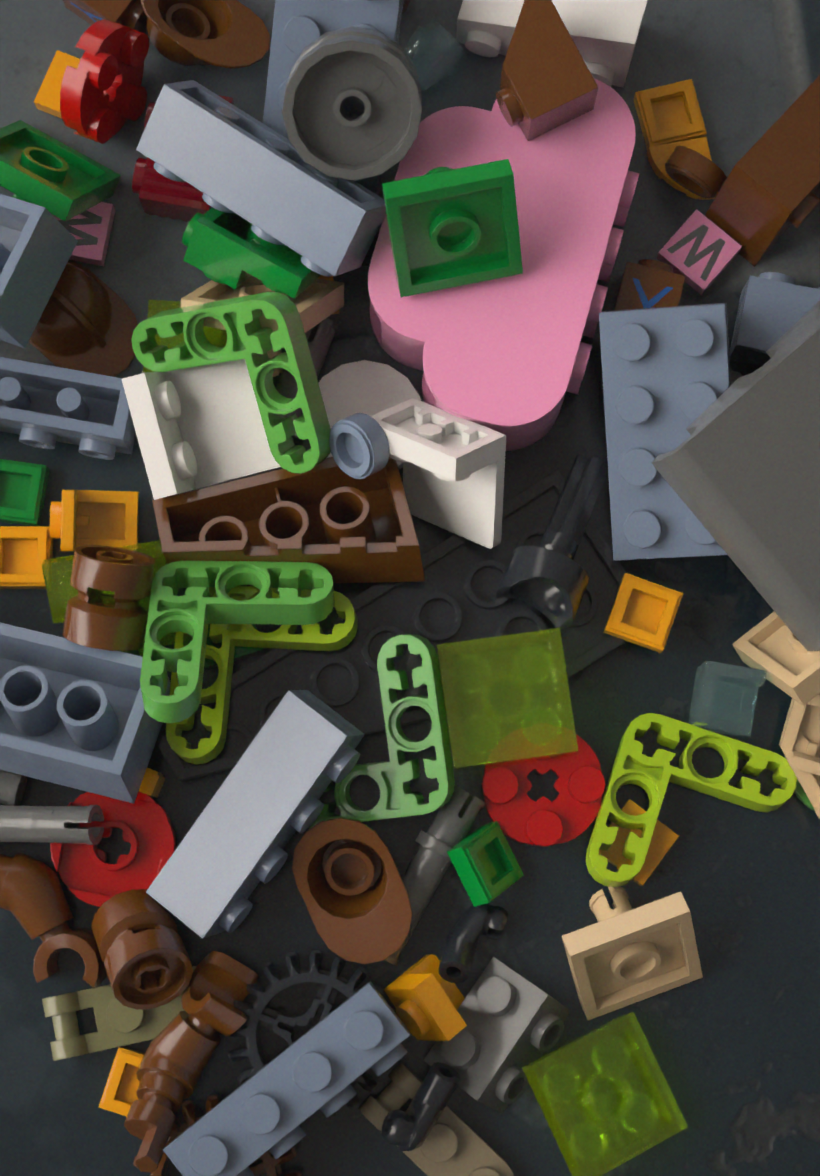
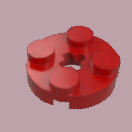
M108 19L95 22L82 34L75 47L85 50L80 59L78 68L67 65L60 91V112L65 126L76 130L73 134L101 144L106 143L122 128L127 119L136 121L144 111L147 102V91L141 86L144 61L149 50V38L145 33Z
M540 723L517 729L504 737L495 746L485 763L481 787L483 799L486 802V811L492 822H498L503 834L521 844L547 847L569 842L582 834L591 825L601 807L605 780L601 772L599 760L586 741L566 728ZM535 770L543 775L550 770L557 776L558 779L553 786L559 794L555 800L550 801L544 796L536 802L530 799L527 792L531 789L532 784L527 779V775L531 771Z
M138 791L134 803L86 792L67 805H99L104 815V821H91V823H79L81 827H104L102 838L110 837L113 828L122 829L123 840L131 843L129 854L120 855L117 859V864L107 863L106 852L97 849V845L50 844L51 859L56 871L59 872L62 881L78 899L101 907L104 902L116 894L132 889H148L176 850V834L168 812L151 796Z

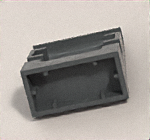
M818 301L766 351L771 358L753 373L739 377L686 428L691 435L686 441L674 450L658 455L651 462L807 651H820V301Z

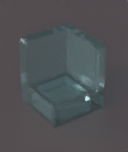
M706 660L696 671L688 724L712 732L745 738L750 737L758 688L765 684L767 671Z

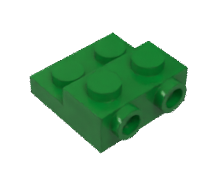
M212 207L205 214L198 212L190 220L182 237V244L187 246L183 261L203 271L204 275L214 282L226 284L236 289L252 275L261 280L268 289L286 294L295 299L320 276V274L313 272L301 262L302 255L284 244L277 245L261 239L251 230L252 223L236 213H225Z

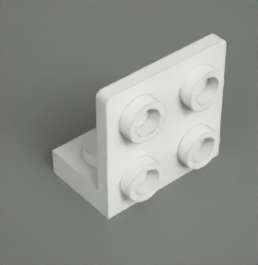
M245 359L167 372H146L122 379L154 500L281 467L275 461L270 451Z
M411 398L371 416L385 432L389 444V457L397 461H403V488L410 514L489 549L501 543L506 451L505 434L470 420L459 418L415 398Z

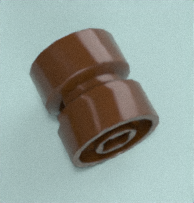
M101 545L76 547L70 585L78 591V595L68 599L63 636L73 643L95 649L130 651L142 648L148 611L139 603L140 600L150 596L155 559L147 554L126 548ZM103 591H110V592H115V593H114V594H108V593H103Z
M132 889L116 894L102 904L94 914L91 925L93 936L101 959L104 962L115 998L123 1006L136 1010L153 1009L168 1004L182 994L189 985L193 974L189 955L182 938L178 934L177 925L172 913L147 894V889Z

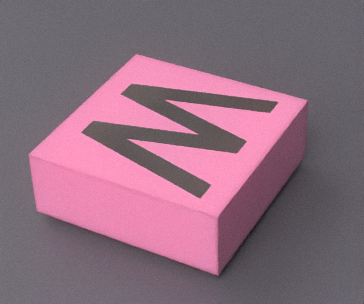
M101 202L67 221L54 216L78 241L69 260L104 266L115 215L113 204Z
M696 209L658 252L657 259L670 265L674 273L684 275V282L702 295L736 257L742 246Z

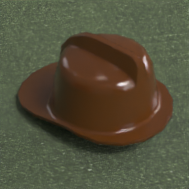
M140 0L147 16L146 29L151 44L159 54L171 62L183 66L215 65L230 69L243 68L261 61L269 50L270 34L263 20L237 0Z
M68 260L29 339V343L56 367L115 377L127 369L135 357L132 348V335L138 324L134 313L121 297L88 268L75 261Z
M334 818L321 821L306 831L294 850L292 869L297 887L318 934L331 951L346 961L369 964L385 960L398 951L410 933L413 914L408 892L387 845L375 830L358 820Z

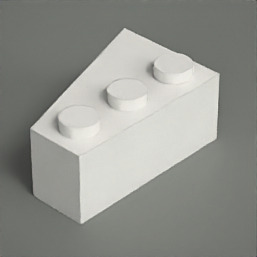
M463 0L457 19L456 42L465 44L469 51L481 56L496 57L498 54L506 55L524 0ZM552 0L593 78L604 82L610 87L615 85L624 88L648 0Z

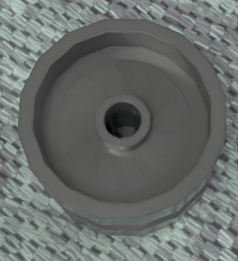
M354 26L326 32L304 48L291 69L286 84L282 109L288 139L306 163L327 176L355 181L381 175L405 157L418 136L422 113V91L416 66L402 46L376 30ZM348 96H356L363 101L365 109L360 111L354 106L349 112L341 107L342 101Z

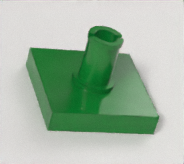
M22 120L0 128V186L12 192L13 198L45 207L52 215L67 221L113 196L121 177L120 174Z
M509 159L458 169L437 167L422 176L382 183L395 274L401 298L523 274L514 174Z

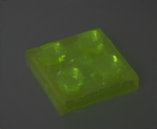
M560 628L437 645L454 769L575 753L578 751Z
M634 1012L623 1014L522 1067L572 1176H602L688 1127Z

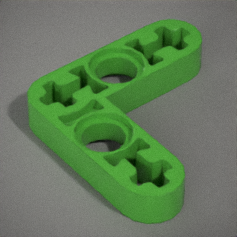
M265 292L165 310L140 322L134 329L132 335L133 351L139 362L154 372H167L245 359L270 451L275 461L283 469L291 473L302 474L312 470L330 454L329 438L331 428L306 335L297 307L287 296L279 292ZM264 315L266 319H275L278 329L273 332L270 327L262 328L259 317ZM206 317H213L224 325L227 332V343L224 348L216 347L207 340L203 328ZM182 332L184 333V341L170 349L165 345L158 346L155 339L157 334L162 338L177 336ZM282 348H285L286 352L276 355L271 359L268 357L267 352L271 349H273L274 352H277ZM276 368H283L294 376L298 388L295 398H287L276 390L273 384V373ZM298 408H301L303 411V414L298 418L296 416V413L289 416L288 418L284 416L288 413L297 410ZM297 434L299 439H308L311 448L306 451L304 446L294 445L292 436Z
M176 561L162 566L155 573L152 581L140 675L145 711L153 719L164 723L181 722L196 712L201 701L208 624L308 625L318 623L326 619L334 607L332 575L323 566L310 562ZM238 585H252L260 590L256 597L245 601L234 600L227 595L232 588ZM209 587H215L216 597H210ZM187 588L185 595L176 596L178 589ZM271 588H278L279 598H272ZM301 590H312L311 597H300ZM172 632H184L193 637V640L188 645L178 649L166 648L159 643L165 635ZM167 671L177 672L179 684L174 690V695L170 696L162 695L167 690Z
M402 634L390 638L382 645L378 654L377 669L390 761L355 765L341 782L335 784V801L323 803L324 807L320 815L309 828H312L321 821L334 818L364 822L423 815L442 808L450 801L454 792L455 779L440 668L436 650L428 639L415 634ZM408 644L410 654L421 655L422 666L412 670L413 687L418 688L427 685L428 696L414 695L397 700L396 689H409L406 671L402 669L395 670L394 658L403 655V645ZM410 706H420L431 717L432 729L429 735L422 741H413L402 732L400 726L401 716ZM435 746L436 757H428L423 759L427 778H437L439 789L429 793V802H424L422 792H412L410 787V781L420 776L419 759L406 762L404 751L419 752ZM358 775H368L379 785L380 799L373 809H361L351 800L350 785ZM332 782L324 792L334 789ZM336 804L341 814L334 813Z

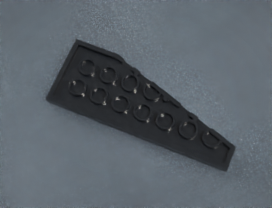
M557 469L503 503L502 535L499 545L489 549L454 534L421 555L425 581L378 582L351 599L350 602L357 614L358 629L356 636L349 645L334 651L273 648L232 674L226 741L223 750L215 759L208 763L197 765L185 762L171 749L167 741L166 723L164 722L156 745L180 782L231 770L240 760L288 690L310 691L364 733V736L386 731L377 660L382 645L390 638L402 634L420 635L428 639L434 646L439 661L446 715L553 689L627 642L626 640L603 633L626 571L619 560L613 561V551L590 518L573 559L587 572L590 581L572 626L557 629L553 622L541 611L526 602L515 598L501 597L496 599L497 588L513 549L519 546H540L566 482ZM335 609L326 619L318 622L323 634L328 635L332 634L335 624H344L345 619L339 618ZM408 644L403 645V655L394 658L395 670L402 669L406 671L409 689H396L397 700L414 695L428 696L427 685L418 688L413 687L412 670L422 666L421 655L410 654ZM216 702L199 704L195 712L193 728L188 731L182 730L181 737L190 743L191 749H198L200 739L211 737L212 732L206 730L202 725L201 712L202 705L214 709ZM410 706L403 712L400 726L429 720L431 717L420 706Z

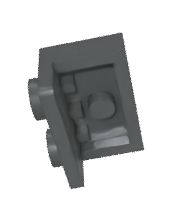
M493 957L457 1010L467 1026L449 1041H436L423 1061L430 1066L433 1063L440 1062L452 1067L460 1076L458 1087L480 1103L501 1114L509 1104L516 1102L522 1096L529 1083V1074L542 1054L554 1047L559 1041L564 1030V1021L568 1017L570 1010Z

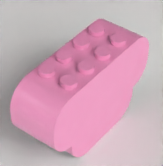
M594 79L598 86V92L593 110L530 141H527L519 124L511 127L507 123L499 108L497 99L492 111L469 106H455L439 110L420 122L417 138L399 163L394 181L422 176L437 167L458 169L509 159L514 174L523 274L401 298L396 280L387 214L382 222L368 271L370 321L373 333L380 346L399 363L424 371L422 394L425 403L459 418L470 420L505 434L506 451L522 449L540 440L555 424L566 392L578 395L592 345L580 341L582 336L594 337L597 323L599 322V312L602 311L608 287L596 283L597 280L609 283L624 230L612 226L614 224L624 227L640 174L628 170L636 136L631 111L624 99L612 87L597 79Z

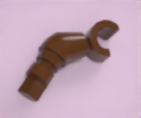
M19 852L13 858L0 854V908L11 911L32 940L40 937L42 941L34 957L33 972L36 982L38 983L59 972L57 965L58 955L62 948H71L83 958L85 964L83 980L93 988L102 984L107 977V973L93 932L87 928L74 927L70 929L67 921L74 917L57 873L44 862Z
M212 951L198 964L181 998L182 1008L185 1011H180L150 1043L136 1074L140 1084L136 1095L139 1100H135L131 1104L124 1127L130 1134L143 1140L135 1159L141 1172H153L158 1168L164 1152L163 1149L166 1147L176 1120L173 1112L180 1109L183 1099L189 1098L193 1094L200 1076L220 1043V1037L216 1031L227 1037L237 1031L247 1020L245 1013L235 1008L233 1002L235 1000L243 1001L249 994L246 988L247 984L257 983L259 976L253 970L224 953Z

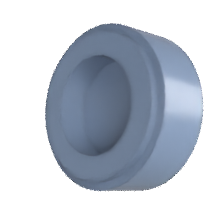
M355 413L337 421L332 426L329 438L331 454L339 468L352 478L363 479L382 470L386 466L389 459V444L385 432L374 418L364 413Z

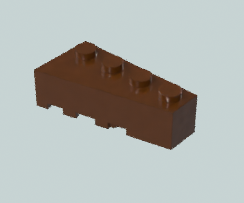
M820 75L735 164L705 214L709 220L742 246L738 254L754 267L791 225L798 229L820 203V199L817 197L820 193Z
M329 457L312 470L302 474L279 469L152 500L162 552L167 564L176 561L310 562L326 568L332 575L333 584L425 581L419 544L396 460L390 457L382 470L363 479L350 477L339 468L333 457Z

